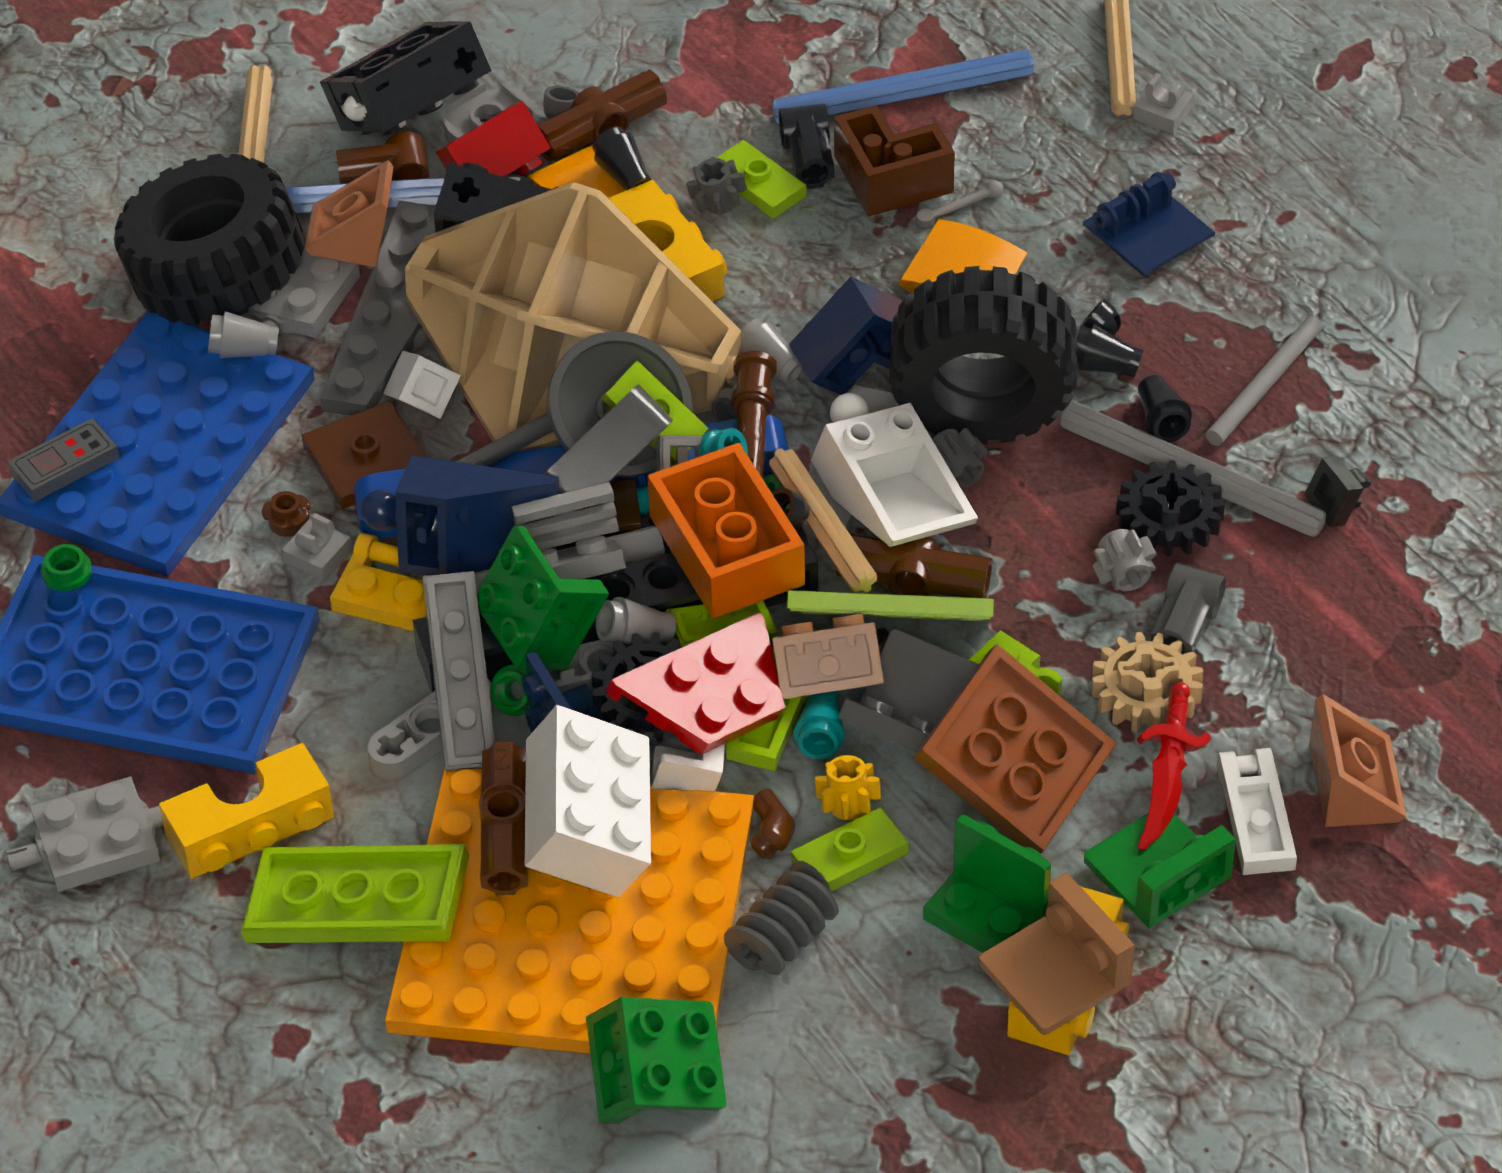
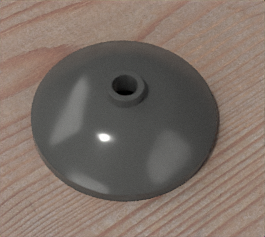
M611 331L598 333L574 345L555 367L547 393L550 423L563 448L568 451L605 416L604 407L608 405L601 398L636 361L640 362L693 413L691 390L686 376L676 360L654 341L629 332ZM649 444L615 477H636L656 470V450Z

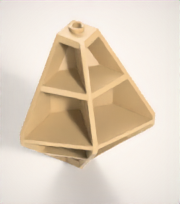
M572 182L427 235L405 267L406 301L447 368L461 375L457 384L492 442L548 412V386L558 362L574 345L598 333L611 331L634 333L646 337L664 348L676 360L686 376L692 394L693 414L711 411L713 401L722 390L729 388V382L735 375L733 362L736 356L740 355L741 330L600 190ZM610 406L604 407L605 415L612 409ZM553 431L516 452L559 446L561 443Z

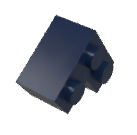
M850 277L789 343L810 381L842 395L856 383L874 362L890 369L891 325L894 315L898 312V306L903 300Z

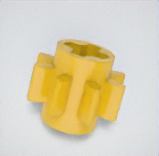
M851 755L839 756L825 763L826 776L815 777L816 798L821 799L823 812H832L835 817L841 820H855L871 813L870 800L881 799L880 778L874 776L873 764H865L860 758Z

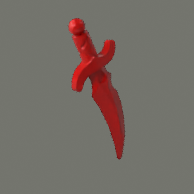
M1177 682L1170 689L1171 696L1168 700V713L1166 714L1165 724L1152 725L1137 737V742L1140 745L1149 740L1161 743L1160 753L1152 762L1153 783L1151 802L1145 828L1138 843L1139 850L1144 851L1156 841L1172 820L1183 787L1181 773L1187 766L1184 758L1185 751H1197L1211 739L1209 733L1196 737L1185 729L1190 688L1184 682Z

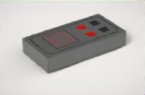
M91 418L7 461L10 474L31 499L36 502L119 459L117 445L96 421Z

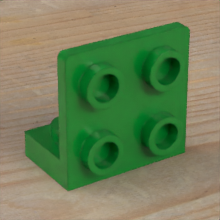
M513 526L477 592V601L480 613L516 669H526L525 655L536 651L547 670H567L607 599L609 592L600 580L558 578L524 526Z
M1147 813L1085 851L1084 863L1118 898L1124 899L1123 903L1150 929L1232 877L1236 838L1223 825L1205 836H1196L1174 814L1162 835L1143 851L1139 850L1138 843L1145 828Z
M961 814L955 821L953 873L923 906V920L984 953L1046 916L1051 863L1035 849L1023 847L999 834L991 825L985 822H977Z
M620 997L586 1016L599 1123L619 1124L648 1108L719 1111L726 1107L727 1101L714 1007L711 1002Z

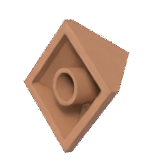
M389 160L313 204L305 249L310 255L370 267L377 266L393 174V165Z
M1322 694L1316 698L1309 747L1325 827L1399 823L1406 819L1407 815L1390 735L1326 695Z

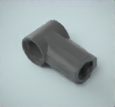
M1177 562L1169 577L1164 597V606L1153 628L1150 641H1153L1154 637L1161 633L1164 638L1163 644L1169 646L1177 640L1182 642V655L1194 652L1208 618L1214 620L1218 614L1224 597L1227 577Z

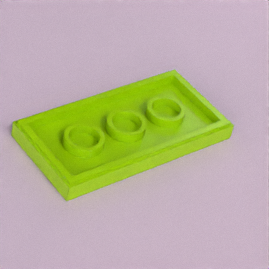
M788 590L787 609L794 614L837 616L863 614V617L991 622L994 615V599Z
M465 844L263 847L241 934L246 943L450 941L469 859L468 851Z

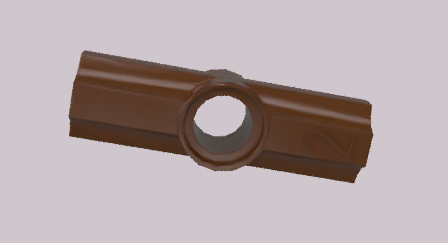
M649 69L606 91L596 86H591L581 91L574 98L571 109L538 125L551 147L542 153L541 156L550 163L595 141L598 136L611 128L620 127L626 132L630 122L667 104L666 91L658 75Z
M850 534L876 572V583L887 584L888 588L895 595L928 596L930 592L962 598H987L993 558L941 550L939 544L929 536L889 547L881 539ZM836 568V576H841Z
M513 741L494 742L490 748L482 751V782L479 799L481 818L480 882L482 888L494 892L496 896L515 895L519 889L528 886V867H525L526 749L515 745Z

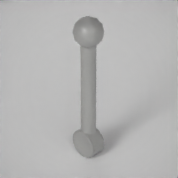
M993 180L987 183L986 188L937 209H921L916 214L917 224L922 228H928L933 226L935 219L987 197L998 198L1003 193V185L999 181Z

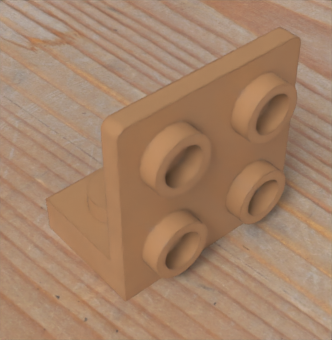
M863 614L832 618L834 627L832 629L814 631L812 622L781 626L783 636L774 637L772 640L783 699L884 684L875 622L864 623Z
M1066 872L1049 882L1046 916L979 956V965L1041 1034L1047 1035L1132 984L1135 945Z

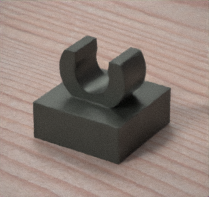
M1338 456L1322 457L1304 495L1313 506L1325 511V522L1329 527L1346 525L1353 509L1360 507L1362 501L1359 497L1364 488L1370 487L1371 482L1362 470L1358 468L1349 470Z

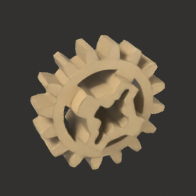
M1136 632L1135 642L1128 643L1121 636L1116 638V651L1103 647L1101 649V660L1094 661L1091 694L1092 697L1099 698V712L1103 713L1113 710L1112 723L1118 725L1125 719L1131 721V731L1137 732L1142 724H1149V727L1165 722L1166 714L1168 713L1167 706L1171 696L1170 689L1172 685L1177 682H1184L1190 688L1187 717L1192 718L1195 704H1201L1204 671L1203 667L1196 666L1197 655L1194 652L1182 655V642L1180 640L1173 642L1169 646L1163 644L1164 638L1161 633H1158L1153 641H1146L1142 632Z

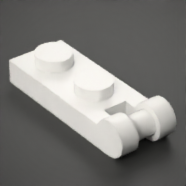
M1271 748L1254 749L1253 755L1236 756L1234 751L1217 753L1218 777L1223 785L1232 830L1236 838L1235 843L1242 874L1251 875L1295 870L1297 855Z

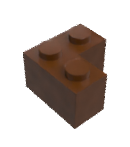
M877 105L834 117V157L868 217L954 193L955 152L938 123L894 134Z

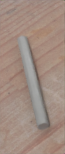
M1308 316L1210 427L1206 432V438L1212 445H1222L1322 330L1323 326L1318 318Z

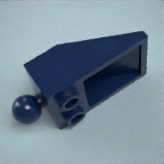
M411 455L395 495L387 490L370 492L362 501L361 516L368 526L378 530L388 529L397 522L399 571L424 575L471 571L475 573L491 568L510 531L515 526L511 506L558 495L559 477ZM559 546L548 549H556L557 551H559Z

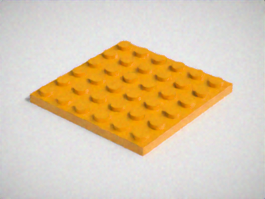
M444 768L426 845L465 844L469 859L450 941L403 942L385 1018L387 1033L590 1054L586 1016L620 997L711 1002L714 1007L717 1028L729 959L728 947L724 943V934L735 924L754 815V795L705 790L651 789L650 785L651 864L619 898L528 868V886L519 889L515 895L496 896L494 892L482 888L480 882L481 818L479 799L481 795L482 768L462 769L446 772Z

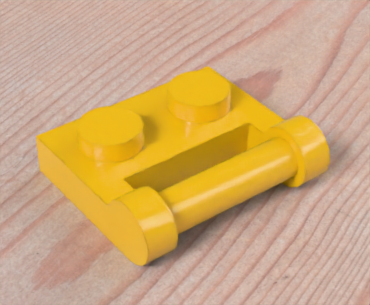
M360 533L354 545L353 555L330 596L331 610L414 631L413 620L426 617L423 580L371 567L373 561L398 567V546L378 542L377 536Z

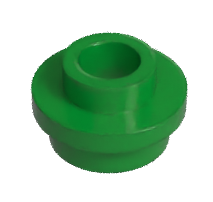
M62 544L55 546L47 552L41 565L42 579L49 588L56 591L78 589L86 584L92 575L91 561L75 545Z
M509 665L500 669L493 677L490 694L494 705L502 713L510 716H520L525 714V709L530 708V702L525 692L520 699L515 698L511 692V686L515 681L522 684L521 678L527 675V669H516L514 665Z

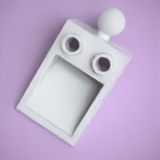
M844 393L833 401L830 408V417L833 423L825 425L811 462L831 497L889 547L976 523L978 519L976 513L911 403L869 413L866 401L857 394Z

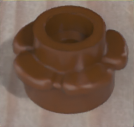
M283 491L273 495L271 502H266L263 505L262 516L263 519L268 520L269 528L273 533L285 537L294 536L308 521V510L311 507L308 499L303 495Z

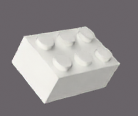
M556 705L526 739L525 867L619 898L651 864L649 737Z

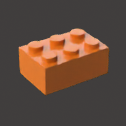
M740 443L647 475L650 517L712 619L805 585L804 543Z

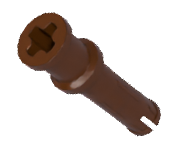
M748 351L736 356L733 362V371L738 379L737 389L731 394V406L738 414L737 430L746 439L748 457L764 480L766 417L775 407V395L771 391V379L777 373V362L767 353Z

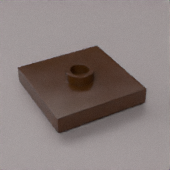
M390 401L302 434L303 447L342 510L355 505L353 489L356 482L362 477L373 473L406 469L411 455L426 457Z

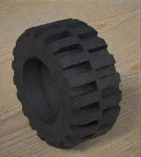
M221 154L208 155L207 159L197 161L196 158L184 161L183 166L175 169L169 167L159 173V178L154 181L148 180L140 186L137 196H130L124 205L123 212L119 214L115 226L114 245L137 299L141 301L143 307L150 313H158L159 316L174 323L180 319L186 325H199L200 321L204 320L211 323L212 315L224 316L225 311L240 316L247 313L249 307L257 303L262 305L271 299V293L274 290H281L288 283L289 273H295L301 260L305 241L302 227L279 174L254 158L249 160V158L238 154H231L229 158H225Z
M979 266L965 267L964 272L954 273L953 270L940 273L936 281L932 282L928 279L914 289V294L910 293L898 306V312L893 317L890 349V384L892 385V394L899 405L911 403L925 429L935 435L947 429H955L960 433L964 428H968L973 436H976L982 444H988V440H1000L1001 443L1014 441L1016 436L1024 434L1026 437L1033 435L1042 428V424L1049 426L1061 415V411H1064L1069 406L1074 397V389L1077 386V327L1075 319L1071 316V309L1060 296L1057 297V293L1044 282L1038 285L1035 283L1033 276L1021 271L1018 275L1008 273L1007 268L993 266V270H980ZM972 353H992L1003 355L1004 357L994 359H975L965 357L962 355Z

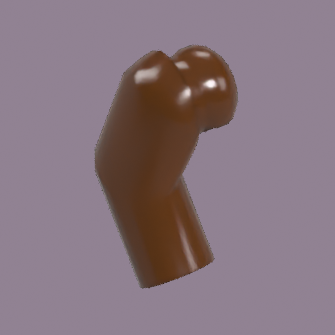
M767 788L754 795L753 808L762 819V823L759 826L760 832L756 833L750 840L754 851L763 859H771L777 850L783 851L788 846L795 832L793 818L775 793Z

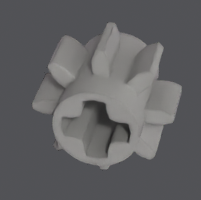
M1117 529L1111 531L1100 540L1098 549L1093 551L1097 562L1092 566L1101 584L1110 581L1114 590L1132 591L1138 589L1149 580L1151 571L1156 569L1151 559L1157 554L1148 536L1139 539L1135 530Z

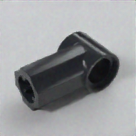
M823 103L779 109L781 142L783 149L789 150L794 176L806 184L807 189L823 187L825 182L834 178V162L829 145L830 129L826 105Z

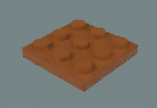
M996 644L985 655L913 758L1014 842L1023 847H1031L1041 854L1116 745V742Z

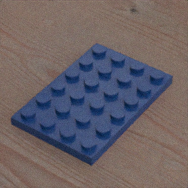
M147 311L44 441L46 442L93 418L117 445L119 459L36 502L31 499L14 479L0 497V516L169 577L315 381L313 367L279 355L220 359V354L208 353L210 331L186 325L181 321L174 323L159 316L158 313L154 312L152 314Z
M39 555L32 556L0 622V725L241 772L256 773L255 762L262 759L320 621L318 607L91 565L92 575L82 587L72 591H56L49 588L42 579L41 565L45 557Z

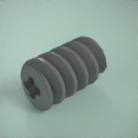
M796 861L791 866L790 871L785 872L778 879L776 885L771 886L764 893L763 899H758L751 906L749 912L744 913L737 920L736 926L730 927L725 932L724 943L728 948V952L737 962L753 971L763 970L772 975H779L785 968L784 960L793 961L799 954L798 947H807L812 941L811 933L819 934L826 927L825 920H833L838 915V905L832 896L828 882L812 865L805 861Z

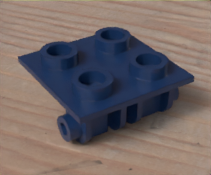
M1156 172L1152 174L1150 179L1143 182V186L1134 184L1129 190L1120 192L1117 198L1108 203L1103 202L1099 204L1093 216L1083 221V225L1142 276H1146L1215 236V232L1172 197V190L1176 187V182L1169 172Z

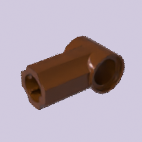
M411 131L395 133L389 137L385 145L336 150L340 184L352 182L387 160L393 165L392 180L423 179L430 176L425 141L419 134Z

